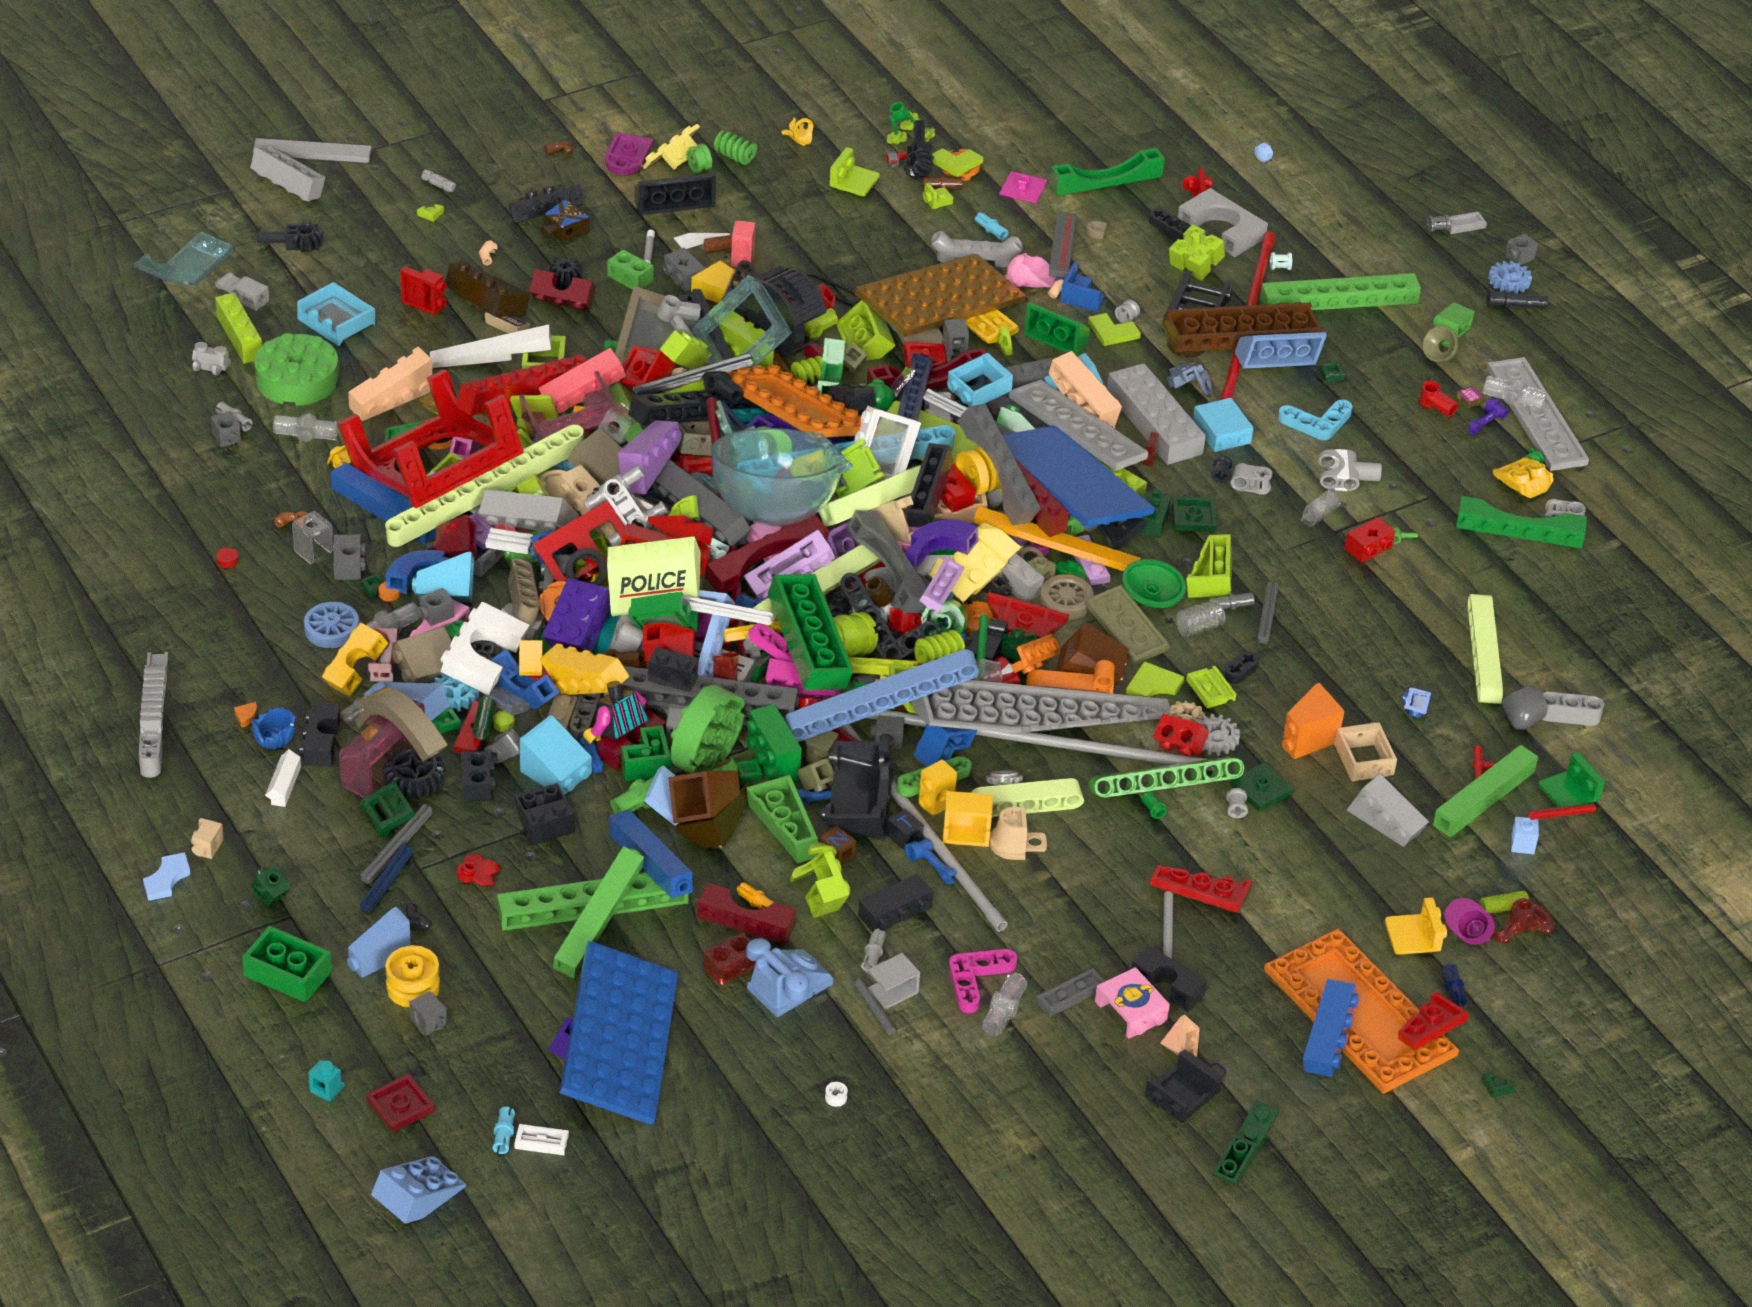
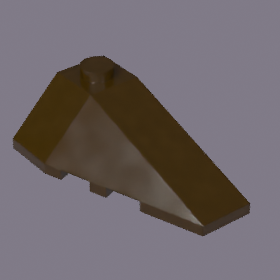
M752 782L739 784L740 794L715 817L678 823L674 827L675 831L703 849L710 847L719 849L724 847L735 831L748 799L746 788L753 786Z

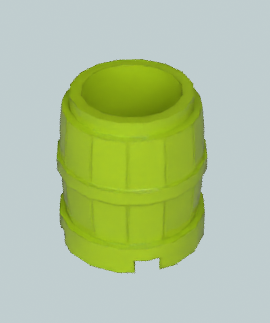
M858 612L833 617L848 657L865 656L874 651L878 642V633L875 634L874 626H876V623L870 615L865 612Z

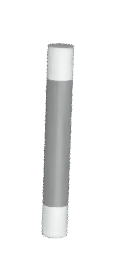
M653 230L647 231L643 258L644 261L650 264L655 236Z

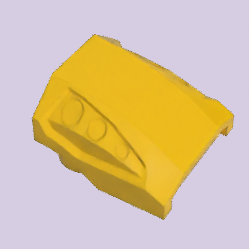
M1527 457L1493 470V475L1497 479L1528 498L1545 493L1553 482V473L1546 470L1545 464Z

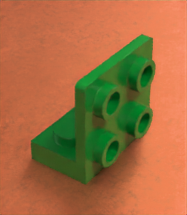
M1577 752L1571 755L1567 771L1539 781L1538 786L1560 808L1591 804L1599 801L1605 780Z

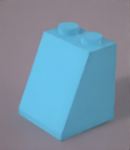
M466 552L417 571V578L413 577L412 591H414V594L420 600V596L444 588L454 601L472 603L474 557L472 553Z
M551 715L520 738V772L542 786L558 783L565 795L592 773V757Z

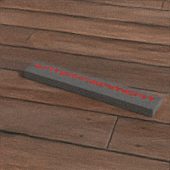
M1057 212L1048 276L1066 278L1069 272L1076 223L1075 213Z

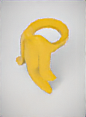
M793 118L789 124L790 130L781 131L782 134L788 135L796 143L802 146L809 145L812 142L813 122L808 118H802L796 122V118ZM803 122H807V123H808V128H807V130H805V129L803 128V127H804V124H801V123H803Z

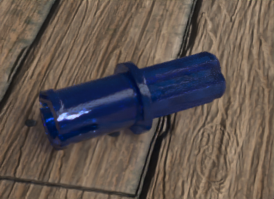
M1447 963L1443 967L1446 979L1445 988L1449 991L1453 1003L1459 1006V999L1461 1005L1464 1006L1467 1003L1463 991L1464 982L1460 979L1457 966Z

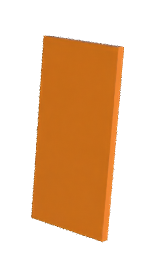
M770 364L768 367L753 365L752 368L743 367L727 372L731 380L742 387V391H744L743 397L813 438L854 436L860 431L862 424L861 416L858 415L856 410L847 409L844 403L833 401L830 395L819 393L818 388L807 386L805 381L793 378V374L781 371L777 365ZM876 426L874 434L878 433L879 427Z
M1339 928L1264 965V971L1313 1022L1327 979L1356 985V992L1360 994L1358 1008L1353 1009L1352 1028L1347 1029V1045L1341 1051L1383 1094L1458 1056L1459 1049L1444 1034L1417 1050H1413L1398 1040V1031L1412 1016H1416L1420 1010Z

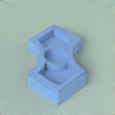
M185 852L161 857L162 864L159 870L153 875L143 878L148 901L172 896V888L175 883L190 875Z

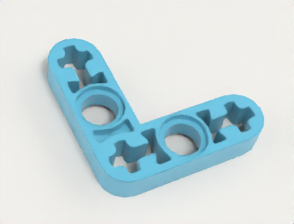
M1337 400L1321 418L1293 406L1284 405L1279 409L1278 420L1282 424L1319 440H1329L1351 416L1352 404L1347 400ZM1302 421H1305V422H1309L1310 424H1304V423H1301V422H1302Z

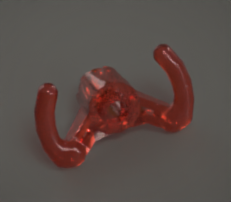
M1519 898L1512 904L1509 920L1503 931L1499 932L1495 927L1491 937L1500 944H1506L1511 941L1514 934L1525 932L1529 929H1536L1544 934H1549L1555 929L1554 920L1550 913L1540 904L1532 903V901L1526 898ZM1534 911H1535L1537 914H1539L1543 919H1541L1539 916H1537V915L1534 913Z

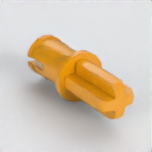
M742 882L736 889L738 895L749 901L750 905L754 908L764 909L774 903V901L764 895L762 890L757 891L745 882Z

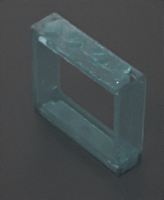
M750 275L742 279L732 291L692 328L697 338L709 346L707 350L712 353L709 357L712 363L722 361L723 358L711 340L709 333L752 292L772 326L741 354L750 353L752 355L753 364L746 367L752 368L753 365H758L792 333L759 279Z

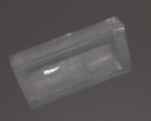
M1331 488L1308 504L1304 509L1301 522L1312 527L1340 507L1342 500L1339 493Z

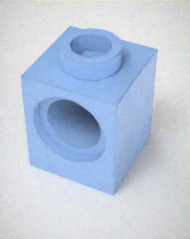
M1515 817L1511 833V852L1535 853L1539 836L1538 820Z

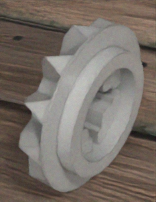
M1011 770L992 771L991 774L986 775V781L989 784L995 785L1017 784L1023 781V775L1018 774V771Z

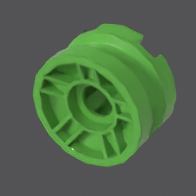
M704 143L697 145V147L692 146L688 148L686 155L692 172L698 173L702 170L711 169L712 157Z

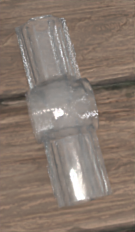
M1491 376L1486 377L1482 391L1483 394L1504 399L1509 405L1522 404L1542 410L1546 396L1545 391L1524 386L1519 380H1511L1509 382Z
M303 414L299 418L279 415L274 417L273 433L294 435L297 439L308 442L312 438L337 440L339 427L337 422L317 420L310 414Z
M411 602L392 612L382 610L375 615L373 621L365 625L373 630L375 628L399 629L400 633L402 627L421 618L417 606Z
M1014 973L1008 975L1000 991L994 993L989 1012L982 1023V1029L988 1036L995 1038L1001 1035L1009 1019L1015 1017L1020 998L1027 987V981L1021 974Z

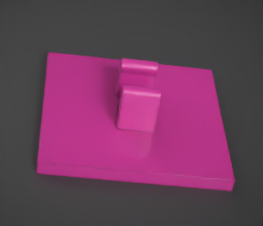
M1011 171L1000 191V195L1037 203L1048 180Z

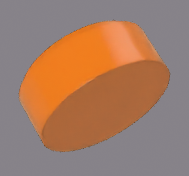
M386 582L379 586V597L384 601H395L401 595L398 590L386 588Z

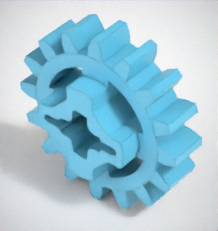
M444 673L441 674V678L435 677V683H431L443 684L449 707L452 709L456 708L458 712H460L461 707L469 709V704L472 705L476 699H479V690Z

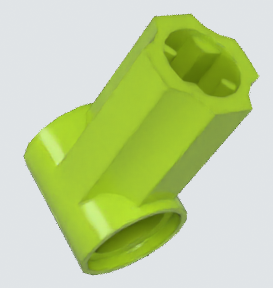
M832 308L826 309L825 314L805 323V336L810 339H818L823 330L837 324L838 317Z

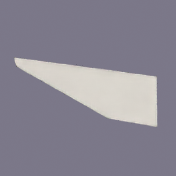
M687 233L674 237V239L681 248L688 249L703 244L705 238L727 236L730 234Z

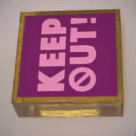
M1474 386L1456 391L1455 396L1466 408L1484 403L1485 398Z

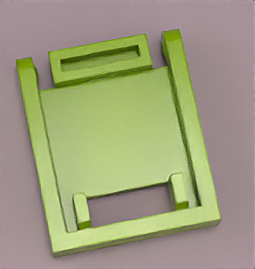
M865 439L856 442L839 453L841 462L838 469L848 486L841 488L835 476L830 480L838 498L876 483L885 477L883 472L875 474L881 468L870 447L861 448L867 444Z

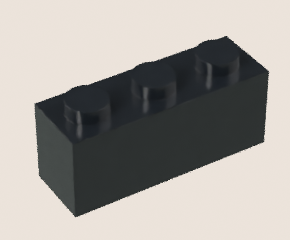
M915 874L860 899L858 917L872 933L875 929L886 930L896 923L905 921L931 908L933 890L919 874Z

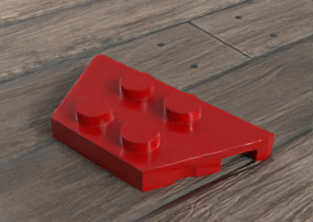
M991 592L988 593L986 599L993 618L1008 622L1007 633L1011 632V629L1022 628L1037 633V639L1049 634H1054L1067 623L1069 614Z

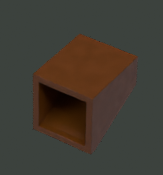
M1085 622L1061 647L1055 671L1094 674L1095 664L1101 660H1108L1115 667L1114 685L1116 683L1120 684L1125 676L1123 671L1129 660L1127 658L1129 648Z
M704 771L668 777L674 823L713 818L740 794L738 771Z

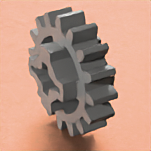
M1211 714L1210 718L1202 716V721L1196 719V723L1202 724L1209 731L1202 751L1208 750L1209 755L1212 752H1216L1220 756L1222 751L1225 754H1229V749L1235 750L1240 738V729H1236L1237 724H1230L1231 719L1224 720L1223 715H1220L1218 718H1215L1213 714Z

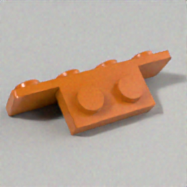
M1052 634L1018 646L1017 651L1021 661L1011 666L1014 673L1022 670L1023 674L1044 666L1042 661L1060 654L1058 641Z

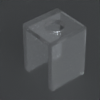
M622 403L609 408L598 427L619 446L627 442L625 436L631 425L637 423L628 415L629 408ZM610 422H617L620 426V429L612 425Z
M315 510L292 522L294 551L310 564L314 563L313 538L314 541L329 553L334 552L332 524ZM313 522V528L307 527L306 524Z

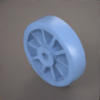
M325 602L312 607L304 617L305 636L311 643L319 647H343L350 638L352 631L360 624L359 615L354 608L344 603Z

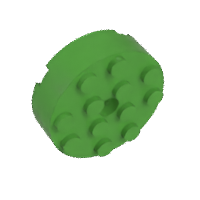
M285 333L280 337L265 342L255 355L257 388L262 395L280 404H283L284 401L295 402V405L312 404L326 398L336 389L339 379L338 356L334 347L319 336Z
M716 684L708 687L704 686L691 704L683 708L680 723L671 734V739H673L671 747L672 763L676 767L692 774L708 771L718 762L724 761L731 752L743 725L745 716L741 713V708L745 706L743 698Z

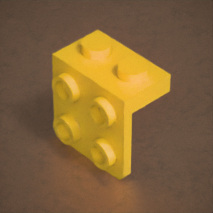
M1424 898L1421 914L1389 916L1385 919V926L1396 954L1441 951L1443 938L1447 936V929L1445 924L1441 922L1440 908L1436 907L1433 898Z

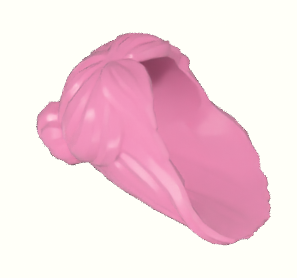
M1027 253L1014 257L1009 262L1007 274L1005 275L1006 279L1016 287L1051 288L1056 278L1048 276L1050 264L1046 260L1038 256L1031 257Z

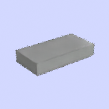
M1479 212L1449 216L1450 234L1484 229L1487 225V222Z

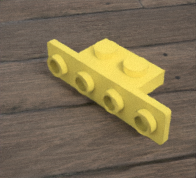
M698 124L692 128L688 126L682 131L681 136L675 135L669 141L670 144L664 143L658 148L657 153L654 151L645 158L647 162L643 165V168L647 169L662 157L673 170L687 161L686 152L688 148L692 146L697 147V144L691 137L700 126Z

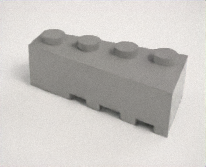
M486 489L479 514L489 524L498 525L499 523L540 532L551 530L552 533L579 516V513L565 499L560 497Z

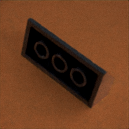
M715 173L640 181L635 185L634 202L639 215L715 207Z

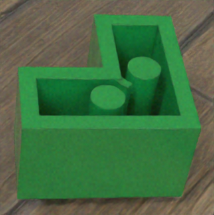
M663 725L640 728V744L621 746V766L625 782L650 779L655 776L657 770L662 766L670 770L671 757Z

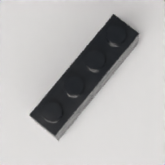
M928 444L911 494L913 504L906 508L910 527L920 528L933 522L953 463L949 445Z

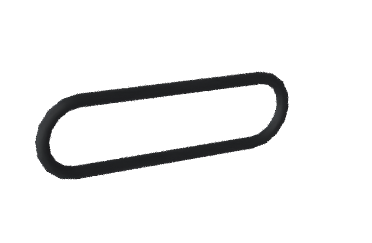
M806 273L807 276H816L846 291H849L853 294L855 293L854 290H851L821 275H818L816 273ZM836 295V299L847 304L854 305L861 301L859 298V300L852 302Z

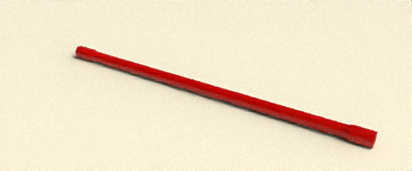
M1272 232L1264 234L1261 245L1262 249L1246 306L1257 305L1268 260L1276 238ZM1236 349L1233 352L1220 400L1233 399L1234 388L1241 365L1235 354Z

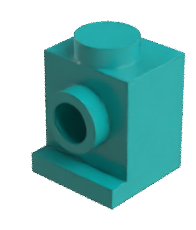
M320 1060L308 1072L310 1092L329 1102L345 1087V1083L341 1081V1070L330 1061Z

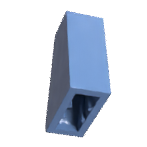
M397 907L392 908L348 947L349 958H347V963L350 969L356 971L363 978L385 967L387 958L392 952L401 947L411 946L409 920Z

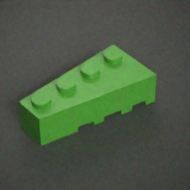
M790 775L746 788L749 807L797 863L811 860L819 854L808 855L807 851L810 845L818 843V838Z

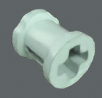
M1272 252L1270 255V269L1287 268V270H1291L1292 253L1283 255Z

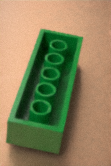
M816 574L774 575L767 594L804 690L846 689L854 670Z

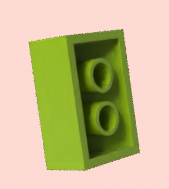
M862 300L839 319L836 324L842 340H846V347L853 342L867 353L866 360L881 359L896 346L886 321Z

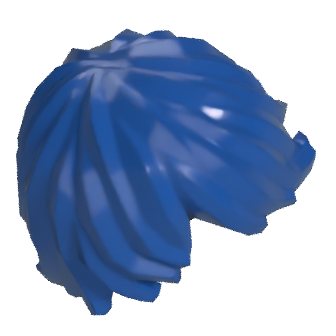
M279 707L269 709L264 715L259 714V719L251 720L255 740L259 745L267 749L275 750L285 747L295 732L296 716H293L290 710L280 709Z

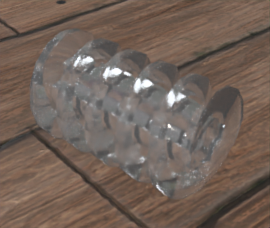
M1215 600L1181 610L1176 616L1177 628L1183 638H1187L1189 634L1193 636L1197 632L1208 631L1211 627L1216 628L1218 624L1222 626L1226 621L1222 606Z

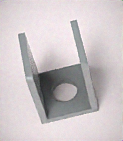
M903 953L869 969V974L877 983L869 986L868 989L883 1009H888L919 992L920 971Z

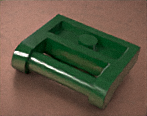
M395 781L360 801L362 810L368 813L379 837L389 835L392 829L415 817L412 808ZM379 802L389 817L385 821L382 820L375 809V804Z

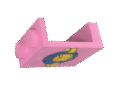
M1136 967L1097 985L1095 1002L1100 1008L1110 1003L1127 1022L1126 1037L1128 1039L1141 1035L1156 1025H1162L1168 1019L1170 1004Z

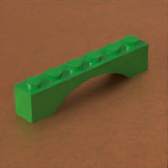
M1158 148L1140 150L1123 163L1101 170H1085L1069 163L1051 166L1049 185L1055 195L1060 196L1148 179L1151 180L1162 177L1165 158Z
M1461 496L1456 528L1582 548L1587 516L1564 513L1548 518L1521 517L1501 511L1482 499Z

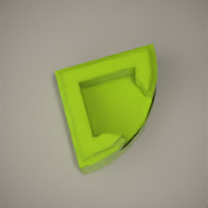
M434 204V207L425 208V206L417 209V216L433 222L444 213V206Z
M1002 327L999 329L998 344L1005 356L1012 355V342L1008 328Z

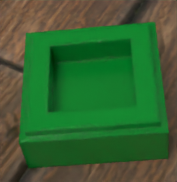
M756 759L736 762L740 784L763 780V773Z

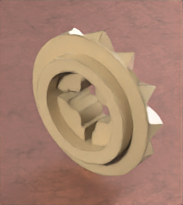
M1186 700L1183 703L1177 701L1175 705H1171L1169 711L1171 716L1195 722L1196 719L1202 721V716H1205V713L1202 712V707L1196 706L1195 702L1190 704Z

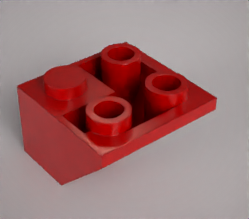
M666 622L643 625L642 645L647 666L655 647L694 657L695 631Z

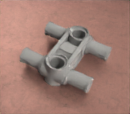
M638 464L623 475H615L600 485L599 491L583 500L589 510L609 501L625 527L627 523L633 525L635 519H641L644 523L643 528L650 529L653 525L647 521L649 516H663L669 513L663 501L648 511L643 510L630 491V485L645 476ZM611 482L619 485L620 490L617 494L610 492L609 485ZM617 531L608 536L613 546H618L621 543L622 539Z

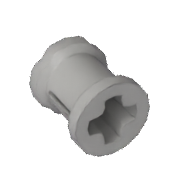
M1241 788L1231 789L1226 795V799L1229 802L1228 815L1232 818H1243L1248 813V807L1245 804L1247 799L1246 791Z

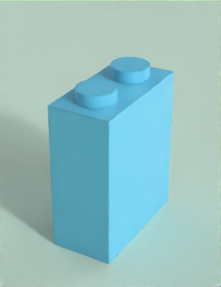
M1232 398L1195 406L1193 421L1206 435L1205 440L1214 452L1251 443L1253 426Z

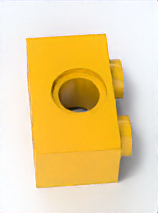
M943 759L921 771L919 804L932 816L945 810L947 791L955 792L957 772Z

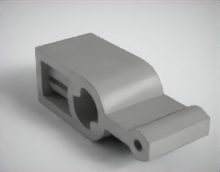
M228 272L215 282V286L218 289H223L229 292V294L235 293L242 305L255 311L269 302L268 287L249 277L244 276L240 279L234 276L233 273Z

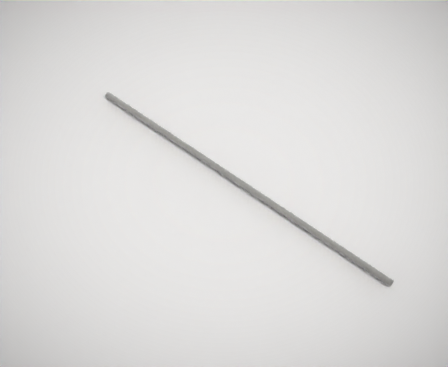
M797 696V705H796V707H798L799 697H800V696ZM885 710L866 717L876 720L877 716L904 717V724L926 727L927 724L917 714ZM977 730L975 734L1168 765L1207 760L1034 732L1006 733ZM1209 765L1206 770L1213 771L1212 765Z

